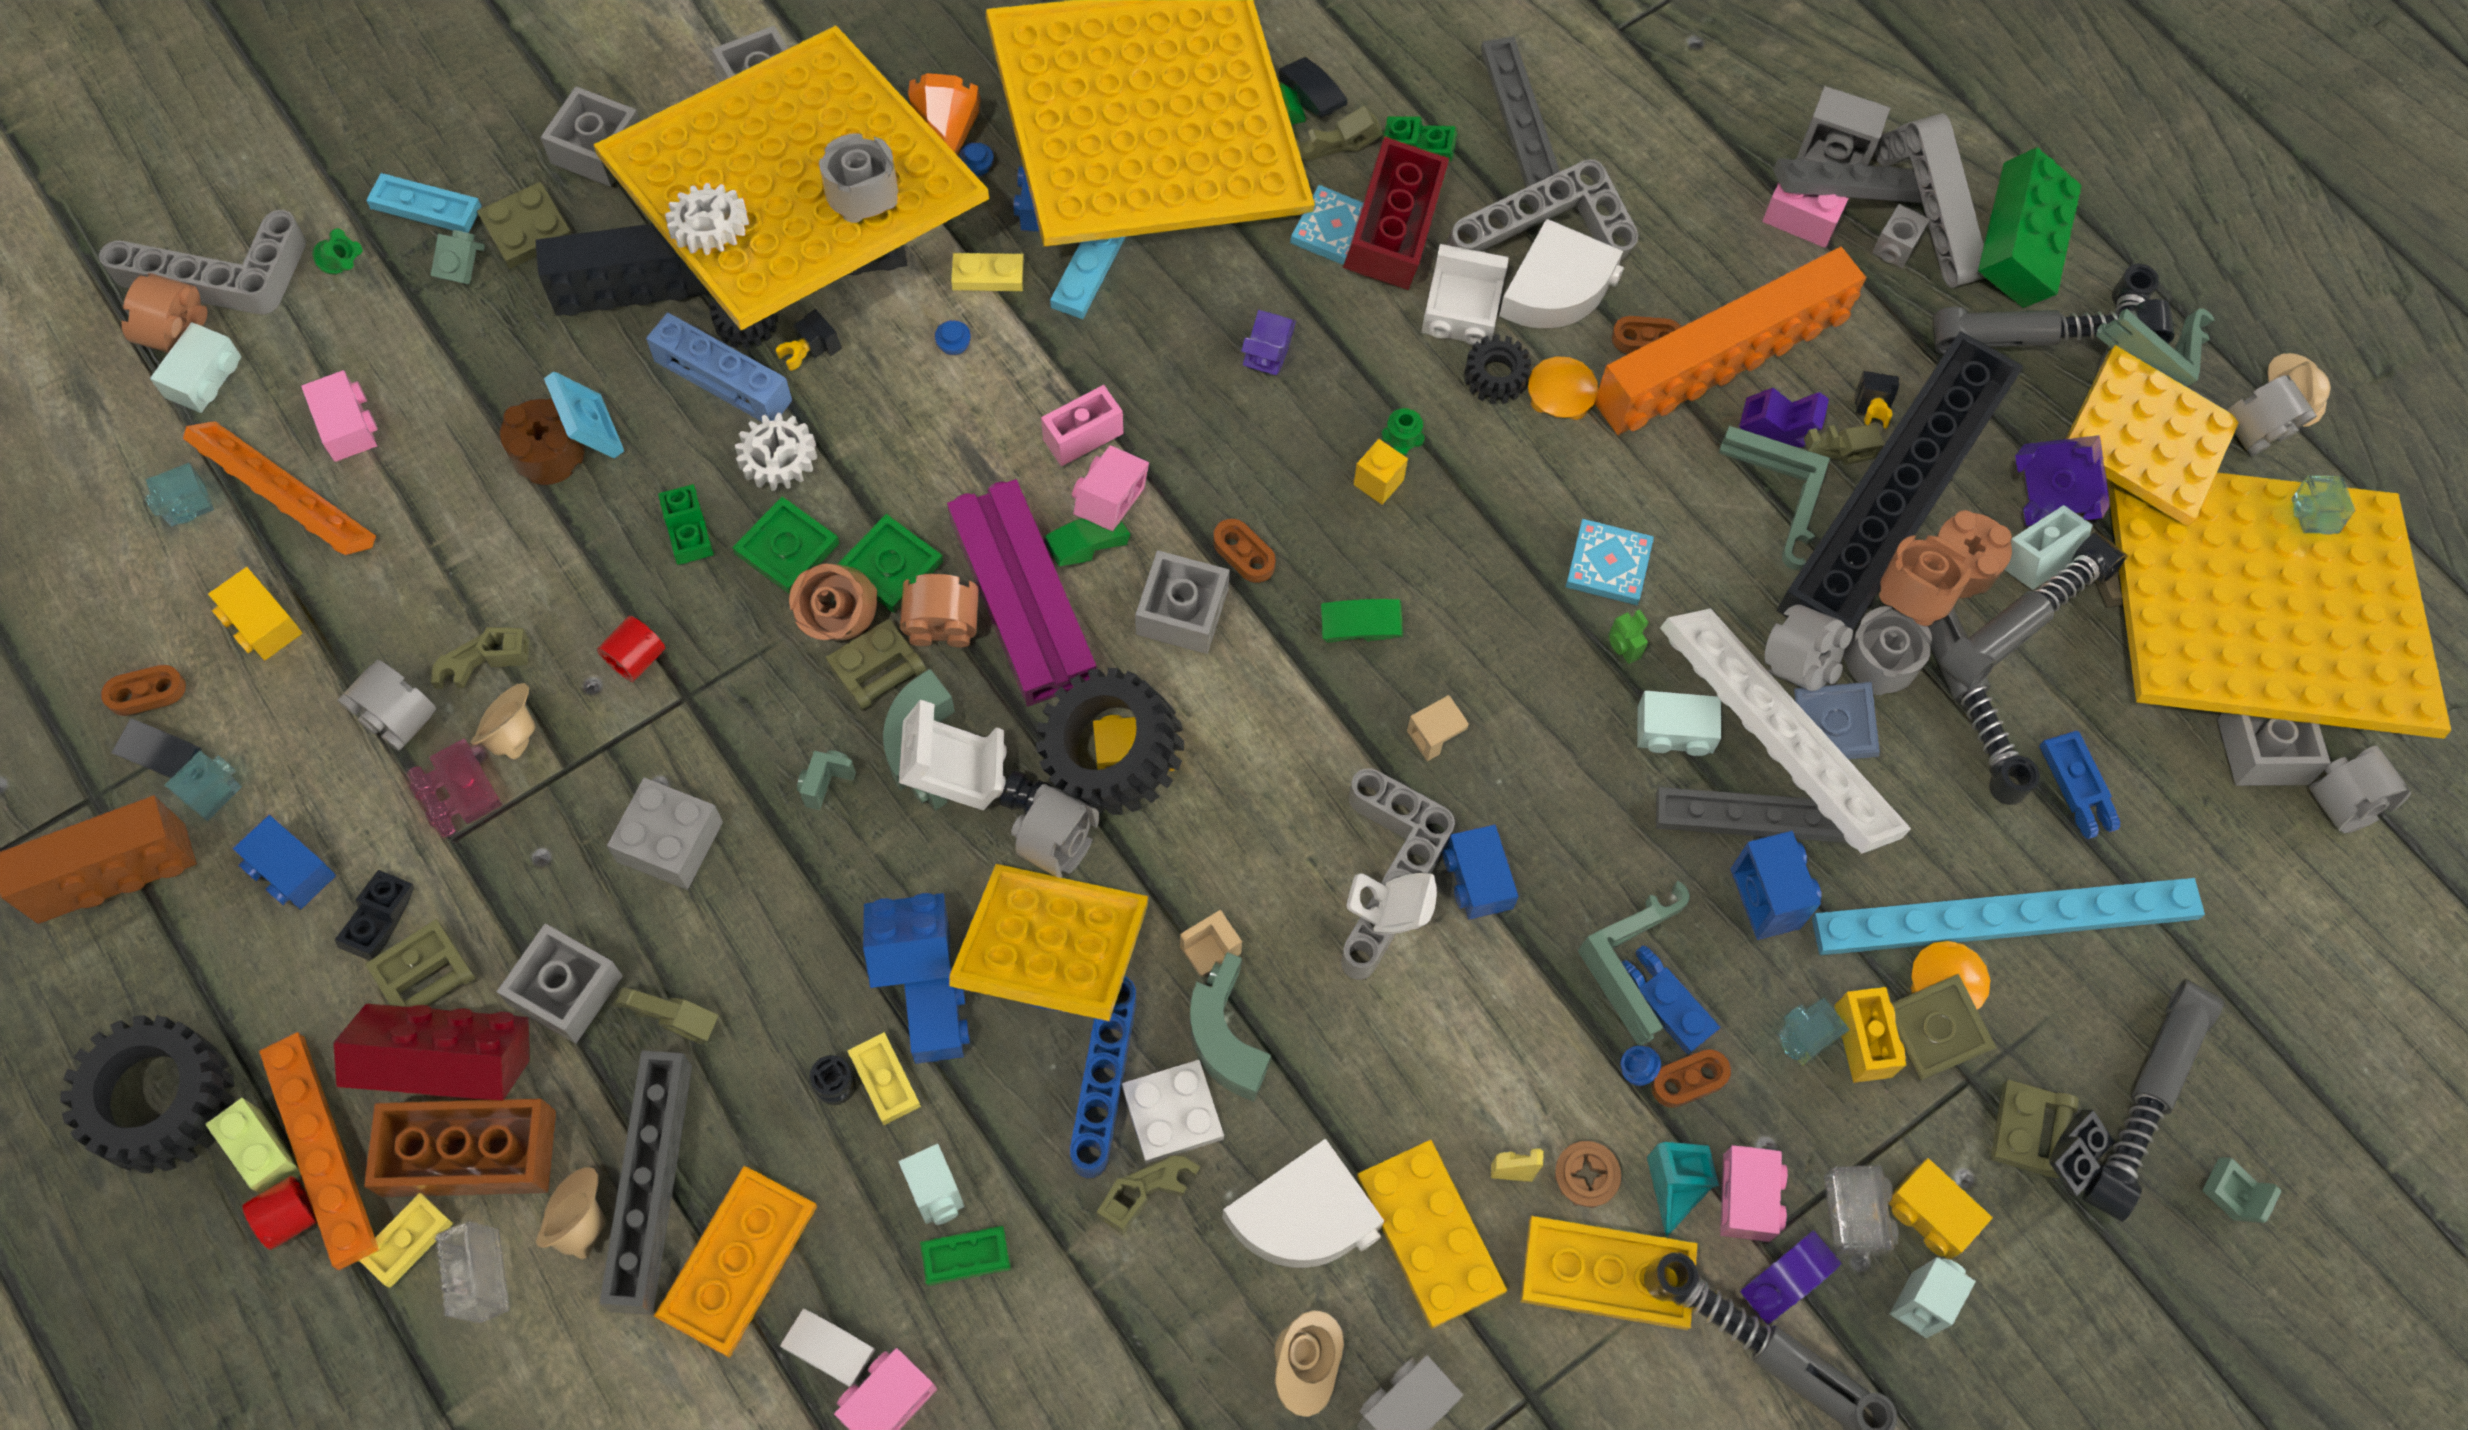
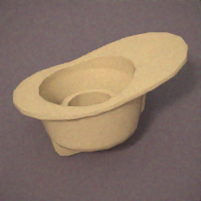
M2291 353L2275 357L2268 365V382L2283 375H2289L2317 415L2315 419L2303 426H2310L2318 422L2325 413L2327 399L2330 394L2331 387L2328 377L2314 362L2304 356Z
M525 683L509 688L488 707L479 723L476 735L471 740L472 745L481 743L497 756L506 754L512 759H517L521 756L528 746L529 737L536 728L525 706L529 693V687Z
M584 1167L576 1170L556 1188L547 1204L541 1230L536 1239V1244L539 1248L551 1246L565 1255L573 1254L579 1259L589 1257L597 1237L606 1223L605 1215L595 1199L598 1187V1173L594 1168Z
M1313 1310L1302 1313L1291 1325L1281 1332L1276 1341L1274 1351L1277 1363L1275 1385L1278 1397L1286 1409L1298 1416L1309 1417L1319 1413L1328 1404L1334 1389L1338 1367L1342 1358L1344 1340L1339 1324L1326 1312Z

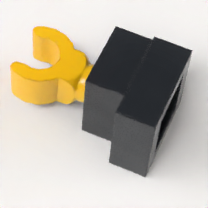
M815 308L805 315L802 320L793 325L799 341L795 340L780 344L776 348V353L779 359L784 358L788 354H793L786 361L789 371H793L801 365L802 359L806 357L807 352L815 359L825 351L832 356L840 351L842 347L837 332Z
M1863 371L1854 400L1856 413L1866 414L1864 417L1866 425H1870L1872 418H1878L1883 422V427L1888 428L1893 415L1891 406L1899 388L1898 376Z

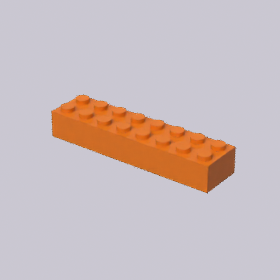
M1839 247L1606 365L1594 404L1617 435L1629 429L1636 431L1643 427L1649 419L1659 414L1660 416H1665L1671 413L1678 404L1688 399L1694 401L1700 398L1707 389L1717 384L1723 386L1729 383L1736 374L1746 369L1752 371L1758 368L1765 359L1773 355L1781 356L1787 353L1794 344L1802 340L1805 342L1811 341L1823 329L1831 325L1833 327L1840 326L1851 316L1852 306L1860 297V290L1867 277L1846 251Z

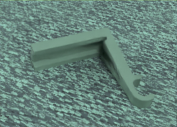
M2202 308L2188 315L2175 350L2127 309L2120 313L2119 319H2115L2109 324H2101L2098 327L2096 336L2110 348H2113L2115 345L2187 387L2198 380L2202 344L2210 340L2208 334L2204 333L2200 327L2207 326L2215 321L2210 312Z
M1729 426L1720 446V454L1806 481L1802 486L1782 552V560L1788 568L1801 570L1806 562L1804 558L1799 559L1793 555V546L1795 541H1802L1808 544L1815 538V535L1807 530L1830 458Z
M1679 881L1672 888V894L1677 897L1678 902L1664 907L1659 904L1656 896L1649 895L1646 899L1647 909L1588 936L1578 949V953L1638 1046H1643L1654 1039L1653 1034L1661 1031L1663 1026L1613 949L1680 913L1685 908L1690 898L1689 891Z

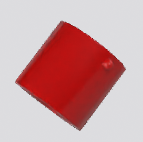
M628 616L596 650L600 657L615 672L634 683L666 648L664 643L650 628L635 617Z
M292 1175L242 1204L244 1215L251 1229L260 1242L269 1250H273L317 1223L307 1192Z

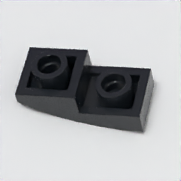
M1307 57L1298 59L1278 69L1280 82L1300 93L1301 106L1320 118L1329 116L1334 111L1348 105L1346 96L1325 71Z
M131 718L112 753L163 776L184 783L189 772L194 768L202 748Z
M377 870L355 899L358 909L335 938L337 947L368 961L377 957L397 926L414 890L413 884Z
M2082 1109L2059 1138L2050 1158V1165L2071 1196H2078L2102 1170L2097 1161L2115 1143L2094 1110Z

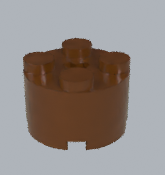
M552 398L526 401L518 406H511L505 411L500 429V439L514 469L519 475L539 485H550L564 481L573 474L572 470L578 462L581 464L584 459L585 445L567 436Z

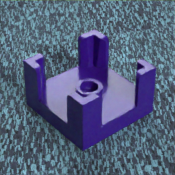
M2100 435L2024 444L2015 455L2018 473L2025 470L2029 496V501L2024 507L2026 526L2034 525L2063 505L2075 513L2086 512L2083 516L2084 520L2103 518L2110 507Z

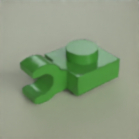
M1640 609L1634 613L1633 617L1627 612L1616 618L1609 633L1610 643L1614 651L1619 655H1623L1628 664L1642 658L1648 644L1647 639L1642 633L1649 622Z

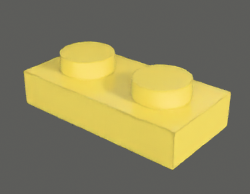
M953 253L952 290L1023 291V254Z
M885 1032L848 1050L883 1125L921 1107Z
M419 1193L376 1236L375 1239L379 1251L359 1261L385 1286L391 1288L447 1231L453 1222L429 1199Z

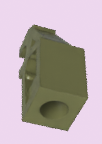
M1364 105L1338 121L1334 131L1326 133L1312 128L1308 131L1310 140L1300 142L1296 139V143L1303 160H1314L1315 158L1346 150L1358 152L1384 133L1375 114Z
M1876 424L1846 428L1837 433L1835 425H1831L1822 434H1818L1816 428L1810 429L1804 437L1809 452L1841 460L1844 466L1875 459L1885 445Z
M487 627L483 634L446 655H441L432 666L431 684L435 689H443L444 679L449 675H455L453 682L456 687L464 688L473 668L485 661L491 668L528 665L530 639L523 628ZM496 644H503L502 650L493 651Z
M624 987L618 991L612 1004L619 1008L631 1009L635 1012L634 1015L639 1017L660 1020L658 1024L665 1030L700 1045L708 1041L719 1016L685 999L670 998L668 1001Z
M1168 1156L1166 1160L1126 1177L1117 1178L1099 1207L1097 1218L1124 1235L1147 1204L1146 1195L1160 1190L1184 1196L1187 1192V1187L1177 1181V1175L1181 1172H1188L1196 1178L1201 1167L1185 1156ZM1123 1191H1129L1133 1194L1139 1193L1140 1197L1135 1198V1203L1131 1209L1116 1200Z

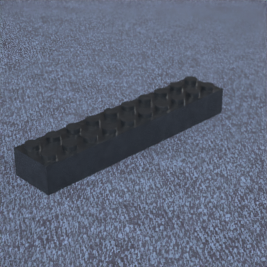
M653 223L535 239L538 276L556 316H571L580 312L612 310L615 307L647 305L651 302L683 300L686 297L711 295ZM903 244L847 275L855 276L864 272L891 271L899 267H907L905 245Z
M1960 331L1787 590L1776 611L1788 618L1789 616L1785 615L1784 612L1788 608L1799 604L1841 620L1845 626L1854 630L1880 590L1881 578L1899 544L1905 538L1915 536L2024 366Z

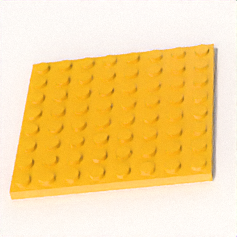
M1071 0L986 9V21L1044 247L1302 215L1314 211L1315 202L1253 0Z
M837 26L823 31L593 144L596 155L740 330L757 323L989 199L988 188ZM854 133L862 134L863 139L873 141L874 137L880 138L890 147L898 185L897 204L893 208L887 209L878 215L863 218L856 223L846 221L843 215L834 211L828 204L819 167L820 158L822 159L825 155V148L831 141ZM705 183H709L711 189L716 190L722 184L725 187L726 193L735 190L738 199L743 198L749 221V224L744 225L745 235H735L736 245H731L728 242L723 244V252H720L716 247L711 248L709 255H705L703 248H698L695 253H690L688 245L682 248L678 247L676 239H671L665 217V213L671 212L669 203L679 202L677 195L679 192L686 195L691 194V186H695L699 191L703 190Z
M2217 472L2196 520L2189 526H2186L2107 479L2115 545L2128 555L2119 569L2137 703L2444 739L2450 733V721L2398 493Z

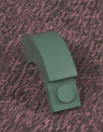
M931 669L916 677L901 690L886 716L883 731L884 750L891 775L900 791L907 787V785L899 783L903 720L920 700L935 704L934 721L941 722L955 712L952 696ZM910 787L922 804L928 801L935 811L948 803L947 798Z
M1227 952L1222 964L1215 962L1209 974L1207 984L1211 985L1212 988L1199 982L1195 984L1190 1007V1034L1195 1052L1210 1076L1230 1092L1254 1102L1269 1068L1271 1055L1238 1040L1226 1024L1223 1011L1240 973L1242 962L1241 957Z

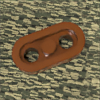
M1625 316L1615 323L1611 339L1613 345L1618 350L1630 354L1681 328V325L1667 318ZM1626 336L1631 337L1633 340H1629V339H1627V338H1625V337H1626Z
M1226 519L1216 526L1213 535L1215 550L1244 579L1253 583H1260L1268 580L1273 575L1276 562L1274 552L1244 522L1237 519ZM1235 539L1238 543L1229 545L1225 541ZM1259 563L1263 567L1261 569H1253L1251 565Z
M158 665L111 678L102 688L101 699L114 714L128 716L174 704L183 696L186 682L174 667ZM171 685L166 691L162 692L165 686ZM132 694L131 698L128 701L123 702V699L127 695Z
M1711 1049L1697 1052L1662 1067L1657 1077L1652 1081L1651 1090L1653 1096L1663 1106L1677 1108L1719 1091L1728 1082L1731 1075L1730 1063L1722 1053ZM1701 1068H1709L1713 1072V1079L1705 1078L1701 1073ZM1665 1083H1674L1677 1086L1678 1093H1669L1665 1088Z

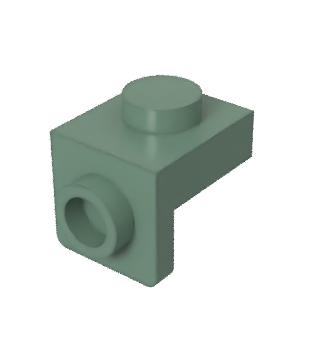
M453 230L452 236L438 234L430 276L470 284L476 250L484 251L485 244L474 242V234Z
M829 750L826 753L814 751L808 770L803 769L797 783V791L800 792L805 807L816 810L821 809L832 776L854 780L856 772L852 760L847 755L834 750Z
M2226 1157L2218 1158L2202 1190L2232 1220L2265 1223L2268 1220L2281 1194V1189L2276 1184L2258 1183L2233 1158Z

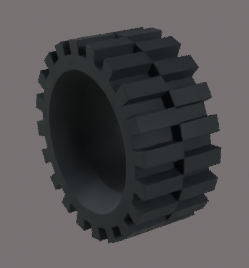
M1108 667L1107 676L1098 668L1089 670V680L1085 681L1080 675H1077L1070 679L1073 685L1070 691L1067 692L1064 688L1060 687L1054 693L1060 699L1055 707L1049 703L1046 704L1043 713L1049 717L1048 723L1039 722L1037 733L1045 738V741L1036 742L1037 753L1045 758L1040 761V765L1043 771L1051 776L1049 780L1066 794L1095 807L1100 814H1103L1105 809L1112 815H1123L1122 805L1135 812L1142 809L1140 799L1146 798L1152 803L1160 797L1155 792L1160 783L1168 789L1173 782V779L1167 775L1170 768L1179 771L1182 760L1174 753L1175 751H1184V740L1177 734L1183 731L1182 724L1174 716L1176 711L1145 680H1142L1136 674L1128 670L1124 674L1118 668ZM1126 708L1132 710L1136 720V736L1127 755L1118 763L1106 769L1089 770L1083 768L1078 756V743L1088 723L1099 713L1107 709Z
M145 1015L134 1016L133 1027L122 1020L110 1025L114 1034L109 1037L100 1031L90 1038L96 1046L89 1053L80 1048L73 1057L81 1062V1065L77 1071L67 1069L63 1080L73 1085L72 1090L61 1091L60 1102L72 1109L63 1112L62 1117L65 1124L74 1128L70 1134L77 1142L86 1146L85 1149L128 1171H131L133 1168L140 1173H153L154 1166L163 1171L176 1169L174 1159L177 1157L186 1163L191 1162L198 1157L193 1148L201 1144L208 1149L216 1141V1139L209 1135L210 1130L205 1124L221 1113L222 1107L228 1108L233 1105L235 1097L224 1089L234 1087L235 1084L233 1075L224 1070L230 1065L226 1058L217 1052L218 1049L183 1023L179 1021L175 1023L168 1017L156 1015L155 1021H152ZM157 1056L172 1058L179 1071V1087L170 1107L159 1118L146 1125L134 1128L119 1127L113 1119L110 1103L113 1089L120 1077L132 1065L141 1060Z

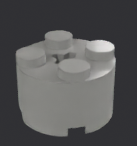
M854 133L836 138L826 146L825 155L819 161L826 200L834 211L843 215L846 221L856 223L863 218L872 217L887 209H891L897 204L898 185L893 155L890 147L882 139L874 137V141L863 139L862 134Z
M2283 375L2253 391L2254 394L2245 401L2241 399L2226 410L2239 422L2234 433L2251 457L2270 447V443L2276 439L2282 442L2299 431V427L2317 417L2313 408L2289 375Z
M1798 604L1788 608L1784 614L1789 617L1783 625L1775 624L1767 641L1765 663L1771 665L1772 668L1768 672L1809 691L1819 690L1826 683L1835 684L1842 674L1843 666L1840 662L1845 648L1851 642L1853 630L1845 626L1841 620Z
M1883 606L1870 611L1861 620L1853 633L1850 644L1844 651L1843 657L1851 675L1859 683L1872 682L1874 695L1893 693L1908 687L1925 666L1931 654L1932 635L1928 626L1917 624L1911 617L1892 609V606Z
M376 660L353 682L337 701L352 714L356 715L358 712L362 714L357 719L362 726L374 735L381 731L384 732L381 737L394 749L400 751L432 717V714L437 709L416 687L412 688L403 681L405 678L382 661Z
M2372 746L2364 750L2357 758L2348 761L2346 757L2335 760L2324 769L2328 775L2317 780L2309 787L2312 795L2339 831L2342 830L2343 833L2354 832L2380 820L2377 817L2379 813L2386 808L2390 812L2394 811L2411 795L2407 784L2378 746Z
M1043 784L1035 793L1033 804L1026 816L1020 815L1012 827L1011 835L1017 838L1016 854L1058 878H1063L1061 872L1064 871L1070 874L1074 871L1090 848L1093 839L1089 838L1087 834L1090 826L1095 828L1098 826V810L1066 794L1057 787Z

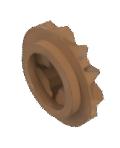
M1581 1141L1568 1146L1561 1153L1556 1162L1554 1179L1558 1183L1561 1195L1566 1196L1574 1205L1586 1206L1592 1209L1608 1203L1617 1193L1621 1183V1169L1616 1157L1608 1148L1596 1142ZM1584 1158L1591 1172H1597V1174L1604 1173L1593 1179L1590 1191L1584 1179L1572 1177L1583 1169Z

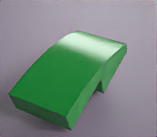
M1387 116L1383 138L1387 137L1450 158L1449 162H1452L1457 140L1456 126L1422 125L1421 117Z
M691 484L658 493L677 565L713 556L712 545L695 485Z
M1080 518L1045 535L1043 542L1058 566L1092 561L1095 550L1127 545L1130 533L1122 521L1119 522L1114 531H1110Z
M1359 599L1321 603L1323 640L1327 643L1359 638L1370 642L1403 637L1402 607L1399 599Z

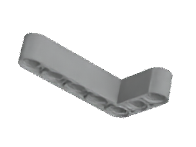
M1940 113L1908 122L1881 135L1874 150L1876 159L1881 166L1886 167L1908 160L1912 162L1925 214L1930 219L1928 225L1945 283L1949 287L1954 288L1986 278L1978 272L1984 244L1953 128L1947 115Z
M1588 159L1461 218L1454 225L1447 239V245L1481 252L1576 206L1593 238L1623 251L1621 260L1629 254L1637 243L1638 232L1603 165L1596 160ZM1580 175L1589 176L1593 180L1594 185L1584 184L1580 179ZM1556 189L1560 191L1564 199L1556 200L1551 196L1549 190ZM1519 204H1528L1533 209L1534 214L1523 213L1519 208ZM1603 205L1609 210L1610 216L1599 214L1596 206ZM1497 218L1502 222L1503 228H1493L1489 224L1488 219ZM1461 232L1469 234L1472 237L1473 243L1466 244L1461 242L1457 234ZM1612 236L1622 237L1626 246L1616 245L1612 240Z
M275 210L267 214L263 219L242 265L125 241H112L104 245L100 250L99 259L113 280L124 288H130L134 280L140 275L148 277L147 273H153L195 286L199 292L201 303L265 315L271 313L279 306L306 246V238L290 212Z
M1365 768L1358 771L1353 776L1349 792L1351 807L1359 814L1406 839L1381 884L1386 886L1387 882L1409 874H1431L1442 856L1443 850L1447 847L1455 825L1454 816L1451 811L1378 770ZM1370 787L1377 794L1374 796H1364L1358 789ZM1403 805L1411 813L1399 815L1393 811L1392 807ZM1431 823L1438 824L1445 832L1441 834L1431 833L1426 825ZM1419 855L1425 859L1426 864L1421 866L1414 865L1409 862L1407 857ZM1374 895L1366 907L1368 910L1379 906V901L1374 899ZM1360 917L1343 949L1341 967L1344 973L1356 980L1369 977L1375 971L1396 933H1377L1373 931L1374 928L1370 925L1369 921ZM1356 950L1364 951L1368 954L1370 960L1366 963H1357L1351 958L1350 953Z

